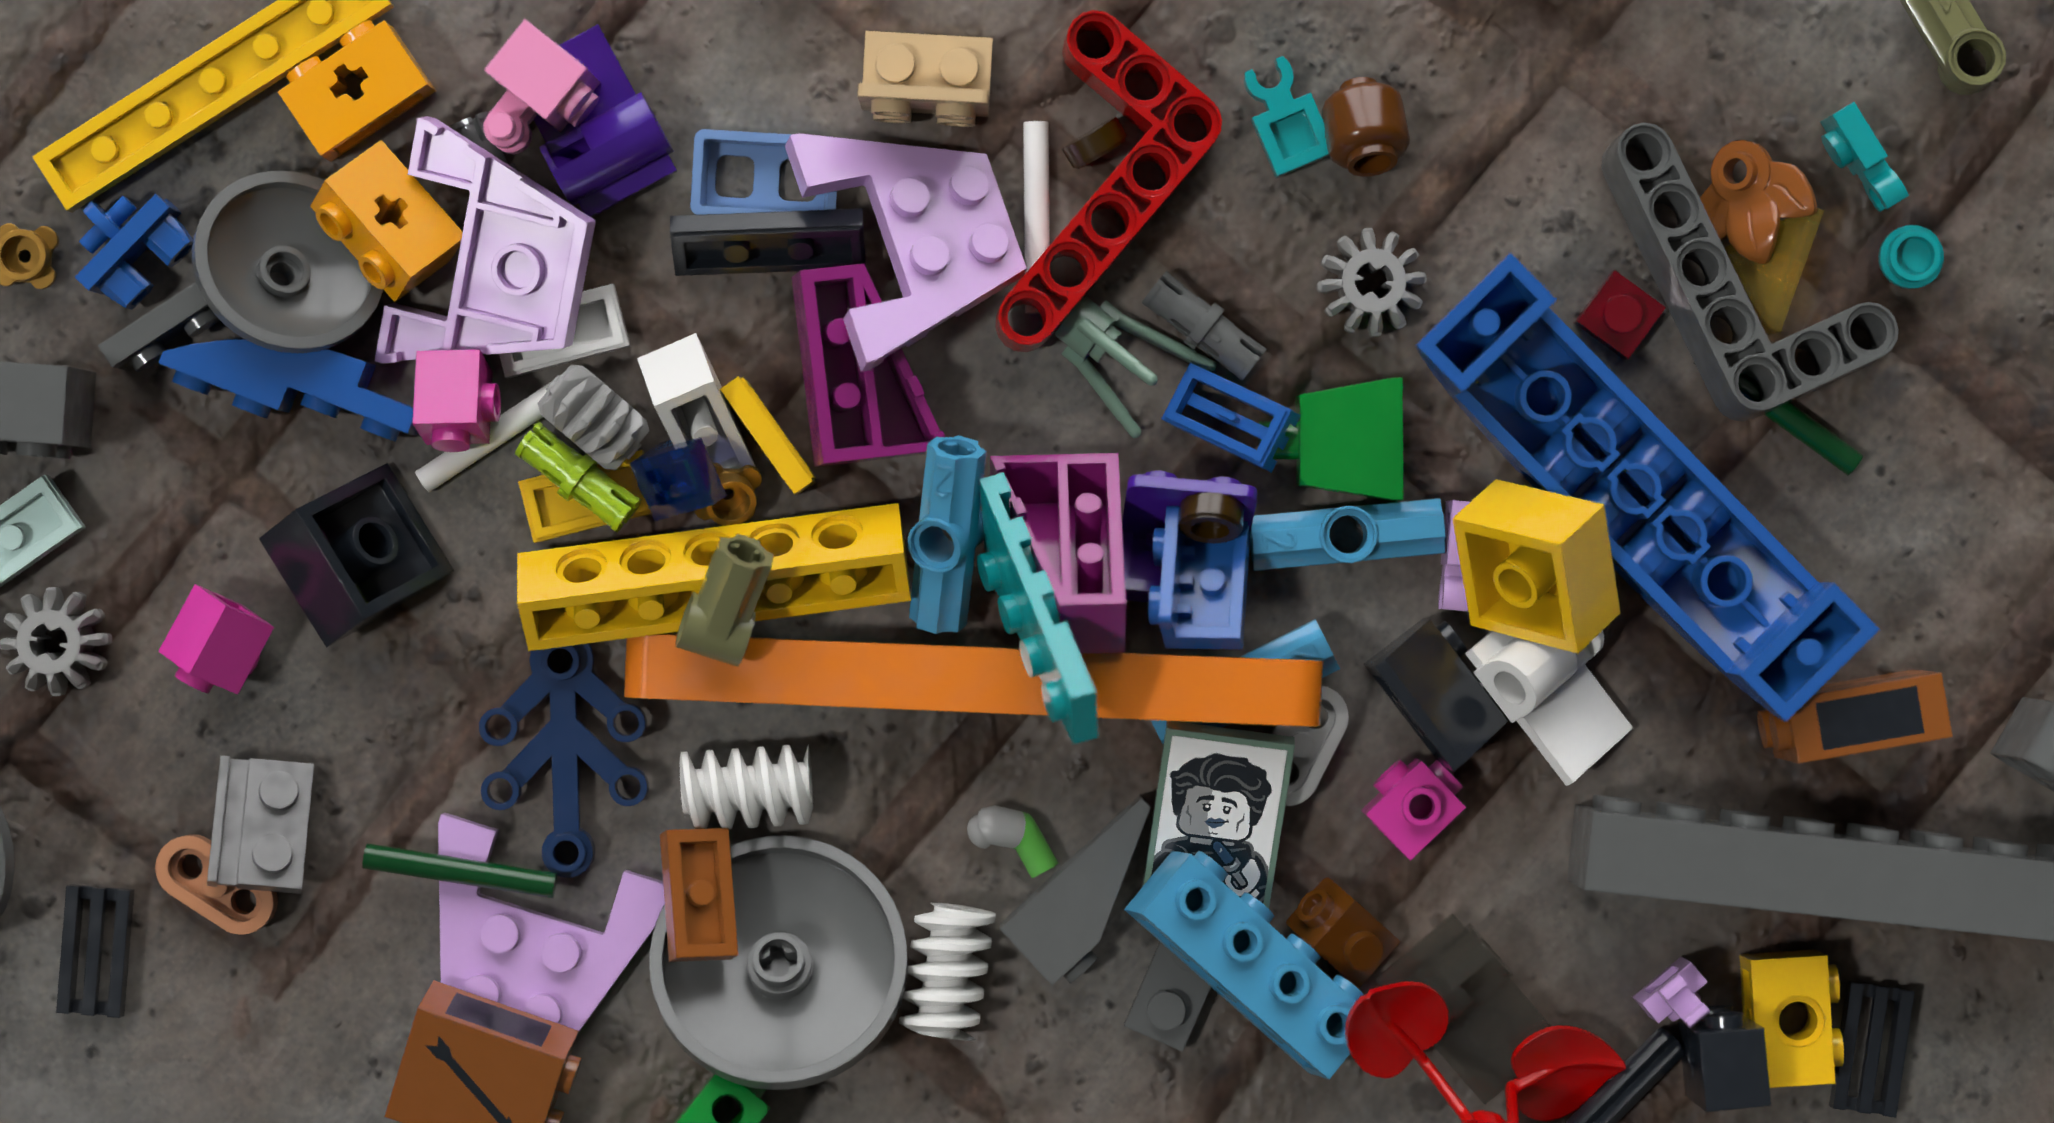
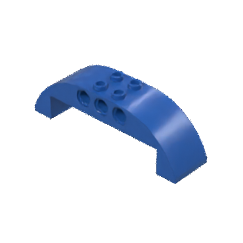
M1509 253L1415 345L1420 356L1463 412L1533 488L1604 504L1614 570L1675 631L1720 672L1765 709L1786 722L1880 629L1834 582H1818L1549 308L1557 299L1512 253Z

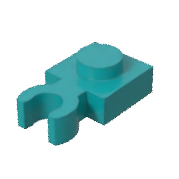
M1280 56L1274 61L1276 70L1280 75V82L1277 86L1273 88L1262 87L1258 83L1253 69L1245 71L1243 78L1248 94L1256 101L1264 103L1267 110L1252 117L1251 122L1275 178L1330 156L1326 144L1324 122L1311 92L1293 99L1290 92L1294 78L1293 69L1284 56Z
M1855 102L1850 103L1820 121L1826 131L1821 140L1828 155L1839 168L1842 169L1847 166L1853 176L1858 175L1869 199L1878 212L1892 207L1909 196L1900 178L1886 162L1885 158L1888 155Z

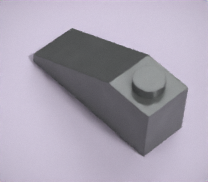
M1141 795L1135 798L1000 923V930L1052 986L1062 976L1069 983H1072L1098 958L1092 949L1100 942L1150 810L1149 804Z

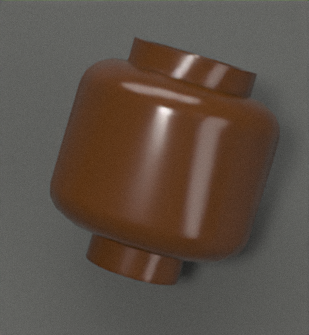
M1371 77L1352 78L1345 81L1339 90L1327 98L1323 105L1321 116L1325 126V138L1329 155L1334 163L1344 169H1348L1349 173L1361 177L1383 174L1395 167L1398 159L1407 151L1410 144V136L1403 100L1399 91L1388 84L1379 83Z

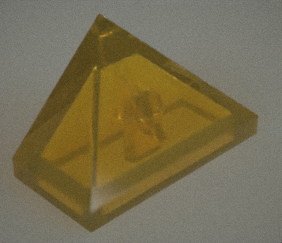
M1817 208L1816 214L1812 216L1781 220L1777 242L1768 264H1759L1748 260L1740 255L1731 244L1724 247L1767 335L1775 334L1782 330L1824 210Z

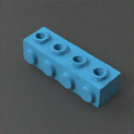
M1171 851L1124 910L1310 1074L1330 1079L1350 1054L1345 1038L1346 1019L1354 1003L1364 994L1351 982L1338 974L1333 979L1328 977L1315 965L1321 958L1320 955L1304 940L1292 933L1286 939L1269 923L1274 918V914L1258 899L1247 892H1244L1239 897L1226 886L1223 881L1228 876L1227 872L1211 857L1201 851H1197L1194 856L1189 853Z

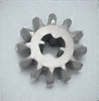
M1364 228L1360 236V252L1353 241L1347 236H1342L1337 241L1338 249L1347 262L1330 255H1325L1322 258L1321 266L1327 271L1337 274L1338 279L1319 281L1316 285L1317 292L1323 294L1338 292L1340 298L1330 303L1324 310L1328 317L1337 315L1345 307L1352 311L1345 321L1344 331L1348 333L1355 332L1360 325L1362 317L1367 316L1370 337H1379L1383 330L1382 313H1384L1389 323L1399 330L1406 325V320L1396 304L1398 303L1412 310H1418L1421 307L1422 299L1413 293L1405 291L1406 286L1424 284L1427 281L1426 274L1419 271L1405 273L1404 266L1412 263L1419 256V253L1415 248L1406 250L1399 258L1394 256L1392 252L1399 241L1397 233L1390 232L1385 237L1381 249H1377L1373 229ZM1364 267L1370 274L1378 270L1385 274L1387 281L1380 286V289L1386 290L1382 298L1379 299L1373 292H1369L1364 296L1358 292L1355 284H1358L1363 279L1362 276L1357 275V271L1360 268Z
M571 364L561 376L557 375L547 386V392L538 402L540 414L604 469L617 470L626 458L630 460L642 446L640 442L649 432L647 420L581 365Z
M59 587L46 588L43 603L34 594L23 596L21 604L27 617L21 614L7 613L4 618V622L8 627L18 631L17 637L0 639V649H17L19 654L18 657L11 660L6 666L9 674H18L30 668L25 680V688L29 691H38L47 681L48 689L52 696L65 695L68 688V680L78 689L88 687L91 684L90 676L84 665L90 669L104 670L108 663L103 656L93 652L94 646L112 643V635L110 633L94 634L92 629L93 626L105 618L103 610L93 609L81 615L86 604V595L82 592H73L64 602V596ZM48 629L50 631L64 630L67 636V643L59 644L66 649L64 654L62 652H47L44 640L52 639L51 636L46 635Z

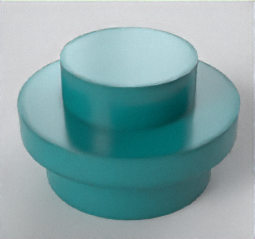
M1906 225L1893 230L1885 237L1879 249V265L1882 273L1892 284L1904 289H1916L1928 285L1939 275L1944 263V251L1940 240L1932 231L1919 225Z

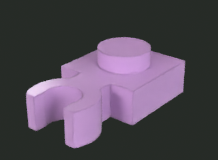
M1446 501L1444 518L1446 535L1445 554H1441L1442 576L1439 588L1438 609L1468 611L1452 520L1457 513L1470 503L1467 501Z

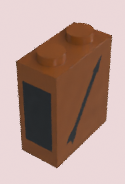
M1912 669L1825 684L1786 722L1773 715L1767 709L1757 713L1759 734L1764 748H1773L1774 758L1798 764L1953 737L1942 673Z
M433 980L417 1008L384 1117L401 1123H562L565 1112L554 1107L559 1092L570 1094L581 1065L582 1058L572 1055L579 1031Z

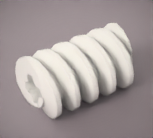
M783 745L777 764L771 763L764 746L757 747L753 763L746 766L738 748L731 749L726 767H720L713 750H706L701 769L694 768L687 751L681 752L680 787L684 817L689 814L696 829H707L711 814L715 812L720 826L732 829L737 811H741L748 828L758 827L763 809H766L773 825L782 826L788 808L792 807L799 824H808L813 810V784L809 745L807 746L803 762H797L790 745Z
M930 903L934 905V912L915 915L914 918L915 923L931 931L930 937L913 940L910 948L927 956L926 962L908 966V974L922 981L923 985L922 988L905 991L903 999L918 1006L919 1012L901 1016L899 1024L927 1036L973 1041L976 1040L974 1037L960 1029L978 1025L980 1023V1014L964 1005V1003L983 999L984 989L968 980V978L987 974L988 963L972 955V952L989 949L992 944V938L978 931L976 927L995 923L996 913L962 905Z

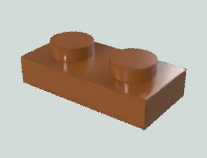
M729 828L674 829L664 831L660 834L669 962L731 960L737 957L738 943Z

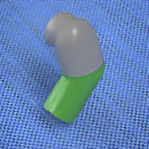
M994 805L982 808L978 815L973 816L968 822L967 834L974 845L982 849L988 848L991 844L1015 849L1031 878L1046 872L1059 863L1034 818L1026 812Z

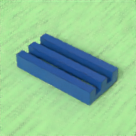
M1189 363L1161 419L1190 435L1272 473L1277 463L1273 456L1277 448L1284 450L1289 440L1284 434L1289 425L1296 426L1301 415L1266 397ZM1198 382L1272 416L1273 419L1267 428L1193 393L1195 386ZM1189 405L1261 439L1262 441L1258 449L1255 450L1181 415L1185 406Z

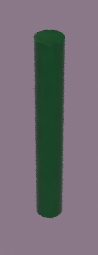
M1740 374L1738 385L1741 393L1750 401L1759 402L1761 391L1758 383L1749 375ZM1791 402L1764 414L1846 475H1850L1863 458L1861 453Z
M369 843L366 844L362 868L546 898L554 897L557 884V873Z

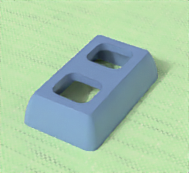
M701 129L695 134L690 208L696 215L836 210L837 191L816 195L809 202L786 201L780 197V167L784 161L789 160L785 145L789 136L794 134ZM721 157H748L753 160V192L749 197H722L717 194V162Z

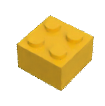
M1495 479L1452 518L1471 626L1578 654L1620 614L1604 504Z

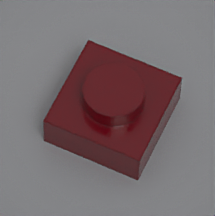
M1614 270L1611 271L1574 323L1618 356L1627 360L1666 307Z

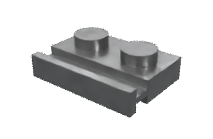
M220 756L207 886H234L236 889L301 894L314 764L254 758L241 760L230 759V756Z

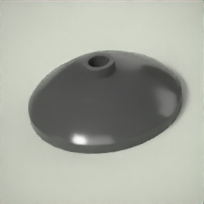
M267 171L246 176L230 184L210 202L197 225L192 246V263L195 279L204 300L213 313L224 325L245 340L270 350L285 353L317 352L334 347L349 339L368 321L376 309L383 289H378L367 281L360 270L358 260L341 241L330 238L320 227L316 213L310 206L324 180L308 174L292 171ZM270 273L283 274L288 279L289 285L280 286L271 279Z

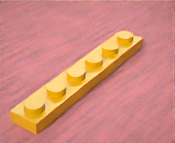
M277 0L32 157L66 211L74 212L277 83L302 62L314 56H319L339 43L342 36L357 25L368 20L374 21L393 9L394 6L390 0Z

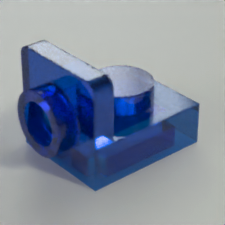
M701 437L673 445L671 440L661 442L629 463L637 479L639 490L645 498L655 521L714 505L727 496Z

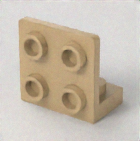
M865 31L863 82L858 83V99L862 110H871L874 121L885 123H911L912 113L936 114L937 124L953 127L975 126L976 116L989 117L993 38Z

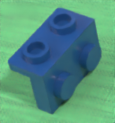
M1167 506L1165 528H1155L1153 535V561L1155 566H1162L1161 586H1150L1148 612L1150 624L1160 626L1166 649H1243L1250 547L1248 522H1243L1242 533L1231 541L1203 543L1186 537L1179 530V506Z

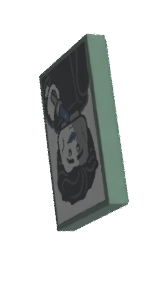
M1167 721L1142 887L1171 851L1189 853L1193 856L1197 851H1201L1216 861L1227 872L1228 876L1223 883L1235 894L1241 897L1244 892H1247L1269 909L1295 748V738Z

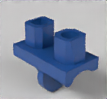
M154 194L124 226L121 224L137 209L124 195L108 211H105L94 201H91L83 209L85 215L95 225L79 242L93 254L108 238L111 240L75 278L88 291L102 295L105 294L113 301L130 310L134 309L154 287L132 265L149 247L167 266L173 267L190 252L193 246L192 237L183 224L176 219L182 212L168 199L163 200L157 194Z

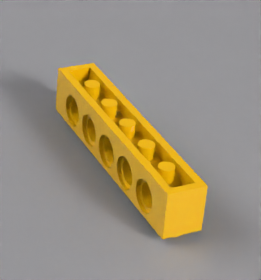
M899 503L517 553V605L528 651L678 632L690 596L693 592L699 594L720 538H731L737 534L758 540L764 549L774 554L771 570L754 610L756 612L755 621L911 601L907 555Z

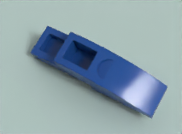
M228 339L195 343L162 352L159 364L176 370L172 382L205 395L209 394L212 385L235 393L232 406L268 419L272 408L290 413L297 392L300 391L305 393L300 405L333 418H337L340 408H344L364 416L360 426L361 429L391 441H397L400 431L416 436L418 434L413 425L412 406L367 389L376 365L335 351L325 349L311 353H285L258 346L245 339Z

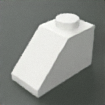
M696 333L637 358L653 405L697 492L702 489L699 473L707 464L719 463L723 468L740 469L745 465L756 467L731 407L720 390L722 387Z

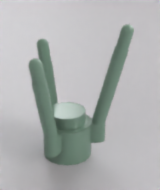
M1086 296L1069 313L1055 333V336L1067 345L1061 355L1080 370L1132 438H1138L1141 435L1140 427L1088 359L1090 356L1099 363L1109 354L1146 384L1153 386L1157 383L1158 378L1156 374L1117 343L1122 333L1114 326L1209 372H1213L1216 369V363L1174 339L1122 314L1107 300L1099 307Z

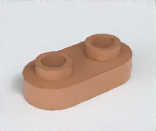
M188 834L169 841L160 850L156 859L155 871L161 887L168 894L225 931L238 935L253 933L266 926L273 918L278 904L277 892L250 890L256 897V906L252 912H244L236 904V895L240 889H236L234 886H207L211 849L210 839L201 835ZM188 854L196 855L202 862L203 869L197 878L189 877L183 871L182 862Z

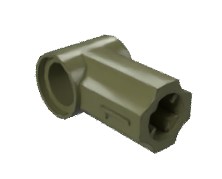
M1900 0L1938 63L1937 71L1940 80L1948 90L1959 95H1972L1981 92L2001 74L2006 64L2004 45L1994 33L1986 29L1969 0ZM1964 47L1978 50L1984 56L1986 62L1984 75L1975 77L1965 74L1957 63L1958 50Z
M737 534L731 538L721 537L708 566L699 594L693 592L687 603L678 630L675 647L738 667L748 646L756 616L754 610L771 570L774 554L764 549L758 540Z

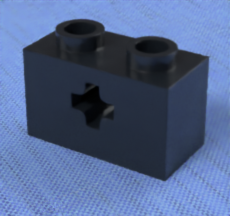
M1708 1005L1710 1013L1692 1028H1689L1681 1019L1678 1020L1680 1043L1685 1049L1684 1056L1682 1057L1685 1096L1706 1112L1771 1106L1765 1034L1762 1026L1744 1016V1012H1733L1732 1005Z

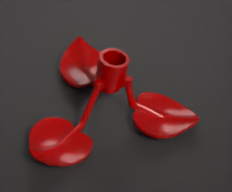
M1406 981L1373 988L1366 995L1359 997L1354 1003L1345 1024V1038L1349 1053L1363 1071L1383 1079L1393 1078L1400 1074L1414 1059L1462 1123H1519L1518 1108L1525 1116L1538 1121L1559 1119L1578 1109L1606 1081L1626 1070V1065L1618 1053L1599 1036L1587 1030L1568 1025H1556L1536 1031L1523 1040L1512 1053L1511 1066L1517 1078L1510 1080L1505 1085L1507 1121H1505L1501 1115L1495 1112L1478 1110L1470 1113L1433 1062L1423 1052V1050L1434 1046L1442 1039L1447 1030L1449 1020L1446 1002L1431 986L1420 982Z

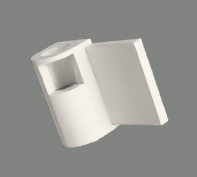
M1603 630L1578 654L1491 631L1465 653L1477 668L1473 673L1511 723L1518 722L1566 786L1574 783L1633 729L1585 665L1603 648Z

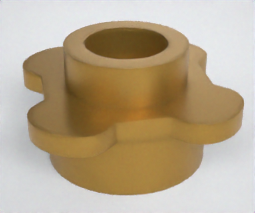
M11 223L0 226V285L9 287L15 282L31 283L37 289L50 287L56 279V272L51 266L53 250L59 244L57 233L47 226H40L35 231L19 229ZM24 250H28L31 254V259L28 262H22L20 259V254Z
M710 463L701 469L699 473L702 483L701 494L693 502V509L697 517L702 520L712 519L715 523L723 526L740 524L753 517L756 510L754 489L760 486L762 482L760 472L756 467L745 465L740 469L723 468L719 463ZM725 489L733 490L731 494L722 496V492Z

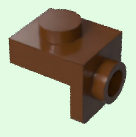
M1325 877L1314 890L1308 892L1301 899L1297 909L1286 921V924L1358 989L1401 942L1329 877Z

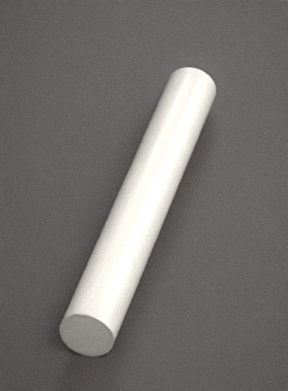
M1046 121L1023 122L1024 250L1027 267L1025 274L1050 246L1049 122ZM1025 305V313L1040 314L1036 308Z
M551 382L501 414L498 422H490L489 444H470V448L466 451L444 452L416 470L415 474L424 488L431 492L543 418L540 414L538 402L547 392L546 388Z

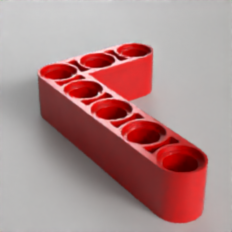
M1087 11L1081 13L1072 21L1063 42V57L1066 65L1076 76L1145 133V135L1003 300L996 315L995 328L1003 344L1017 352L1026 353L1037 350L1047 342L1069 313L1088 294L1210 151L1221 132L1222 117L1215 103L1120 21L1105 11ZM1086 31L1099 32L1108 40L1110 52L1098 59L1088 58L1078 49L1076 37ZM1135 72L1147 73L1156 81L1158 95L1146 101L1134 98L1126 89L1125 78ZM1184 113L1197 115L1205 123L1207 129L1206 137L1197 142H1189L1180 138L1174 127V119ZM1142 161L1155 162L1164 170L1166 176L1165 185L1157 190H1146L1140 187L1134 180L1133 166ZM1104 208L1118 212L1124 220L1125 232L1120 237L1114 239L1103 238L1093 229L1091 223L1092 214ZM1063 256L1077 260L1083 268V282L1074 287H1063L1057 284L1051 277L1050 263L1056 258ZM1022 304L1036 308L1043 320L1042 330L1031 336H1022L1014 332L1008 321V313L1012 308Z

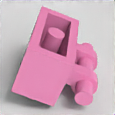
M524 19L484 69L486 73L507 91L487 115L483 130L490 143L497 146L501 151L507 154L521 153L531 142L532 132L529 124L537 114L559 132H562L568 123L578 127L591 113L599 100V97L593 91L600 82L584 65Z

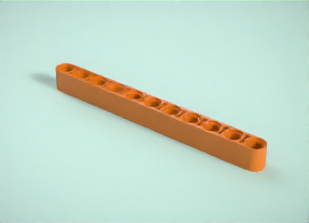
M656 634L626 638L624 697L1048 716L1042 697L1041 686L1043 683L1039 676L1030 678L1027 674L1021 658L1020 648L750 637L742 661L736 667L675 647L677 634ZM1126 652L1080 654L1096 690L1097 718L1281 726H1320L1323 661Z

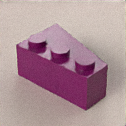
M865 264L800 270L791 277L814 467L924 455L927 453V444L935 437L946 438L934 419L923 395L925 392L917 375L914 376L902 348L887 356L875 368L869 371H860L843 319L849 309L882 302Z
M1118 453L990 456V476L1004 472L1011 489V498H1009L1011 520L1023 517L1032 538L1031 546L1029 547L1035 562L1036 572L1045 570L1054 591L1059 613V623L1067 621L1080 654L1124 653L1126 599Z

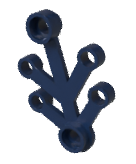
M589 643L531 651L530 666L532 674L501 707L488 710L479 722V732L485 742L493 746L509 744L519 733V722L550 693V721L503 771H497L485 778L481 786V797L487 806L495 810H505L514 806L521 797L522 787L552 756L554 831L546 837L543 843L542 858L549 871L557 873V876L564 878L575 877L583 873L590 867L595 857V844L592 837L587 831L580 828L578 756L609 784V792L612 799L622 806H634L640 803L649 791V781L644 772L635 767H628L577 719L576 692L607 718L609 733L620 742H632L640 738L647 727V717L644 711L635 704L625 703L592 672L594 654ZM556 649H565L572 655L573 664L566 673H558L550 665V656ZM628 710L637 716L639 726L634 734L625 735L616 728V717L621 711ZM496 714L505 716L511 724L510 733L503 739L495 738L488 729L491 717ZM630 774L639 780L641 790L637 797L629 799L619 793L617 784L623 775ZM498 778L507 780L512 786L513 793L507 802H498L491 796V784ZM568 840L577 846L579 855L575 863L564 864L558 860L556 847L560 841Z

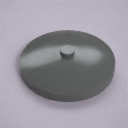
M767 836L731 845L730 853L738 956L731 960L669 962L664 904L655 924L649 953L651 986L658 1010L664 1024L682 1050L706 1070L725 1080L747 1087L767 1090H788L821 1083L841 1074L862 1060L880 1042L897 1015L904 996L908 974L907 944L900 914L893 899L879 879L857 859L834 846L817 840L794 836Z

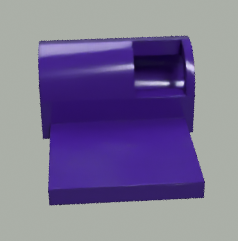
M598 24L559 45L584 65L600 82L593 91L599 97L594 109L578 127L568 123L562 132H559L538 114L533 119L546 142L539 148L559 187L573 206L579 203L583 213L591 218L677 172L669 156L670 153L674 152L643 93H635Z

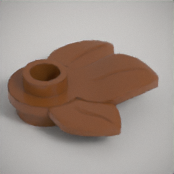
M1748 140L1732 141L1718 151L1711 165L1712 183L1700 197L1720 240L1722 241L1728 237L1730 244L1740 255L1759 264H1768L1772 257L1780 228V217L1804 218L1812 216L1817 212L1816 198L1805 174L1793 164L1772 162L1769 153L1764 147ZM1742 160L1746 164L1747 174L1743 181L1736 183L1733 179V169L1735 164Z

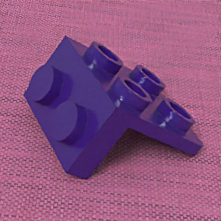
M1149 471L1143 475L1130 476L1128 478L1122 515L1125 599L1127 601L1148 602L1150 586H1161L1162 566L1154 565L1153 535L1155 528H1165L1167 506H1179L1183 498L1196 493L1212 492L1225 494L1236 498L1243 504V522H1248L1251 531L1257 504V489L1229 477H1215L1207 481L1178 478L1176 475L1166 471Z

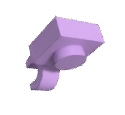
M1681 956L1633 996L1645 1013L1657 1023H1660L1666 1017L1672 1022L1680 1018L1689 1028H1692L1710 1013L1708 1007L1700 1001L1701 996L1697 993L1707 983L1706 979L1690 961Z

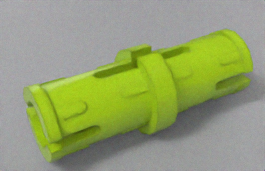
M541 422L534 425L532 431L525 435L515 451L517 457L523 459L533 468H536L560 488L557 491L560 496L567 501L574 498L581 505L596 514L615 532L620 531L624 523L630 520L642 501L597 467L598 463L588 454L582 456L556 437Z

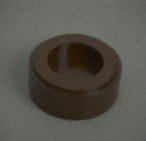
M1115 116L1062 148V151L1072 168L1080 169L1124 143L1128 135Z
M1204 492L1189 495L1180 502L1179 530L1192 540L1203 543H1224L1235 539L1243 531L1244 506L1234 497L1220 493Z

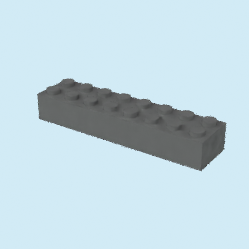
M1593 795L1592 806L1575 805L1567 880L1583 890L2054 941V845L2037 843L2036 855L2027 854L2028 845L2012 843L2010 840L1973 836L1972 848L1963 847L1964 838L1925 830L1910 829L1909 841L1899 840V831L1885 829L1886 827L1861 823L1847 822L1846 834L1834 833L1835 824L1822 822L1819 819L1797 816H1783L1782 827L1770 826V817L1762 816L1756 812L1733 809H1720L1719 820L1705 819L1706 810L1698 809L1692 805L1657 802L1656 813L1641 812L1642 803L1634 802L1632 799L1605 795Z

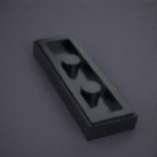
M863 209L670 216V239L675 276L797 272L800 270L865 264L866 267Z

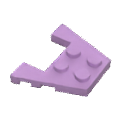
M428 116L417 118L408 175L467 189L470 195L448 316L397 303L385 305L375 361L395 363L404 360H416V351L480 349L482 354L490 355L561 349L573 345L596 220L438 119Z
M800 133L789 136L785 148L802 198L858 186L866 187L903 298L849 309L843 320L861 372L875 368L895 351L905 345L907 347L924 338L936 326L954 315L956 317L960 316L1019 280L1027 269L987 154Z
M442 813L438 822L439 855L489 862L499 830L451 814ZM625 870L605 932L480 893L481 887L439 881L441 983L580 1031L654 929L658 916L665 904L663 881Z

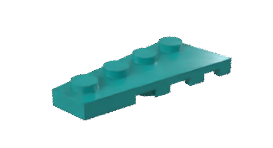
M1003 472L979 479L985 553L978 554L976 560L982 584L987 592L996 590L999 596L998 608L1003 626L1008 634L1017 632L1020 638L1021 658L1027 674L1030 678L1040 677L1043 683L1041 686L1042 697L1051 721H1062L1073 745L1098 738L1096 690L1067 621L1059 623V613L1054 591L1045 570L1036 572L1035 562L1029 547L1031 546L1032 538L1024 519L1019 517L1011 520L1009 503L1011 489Z

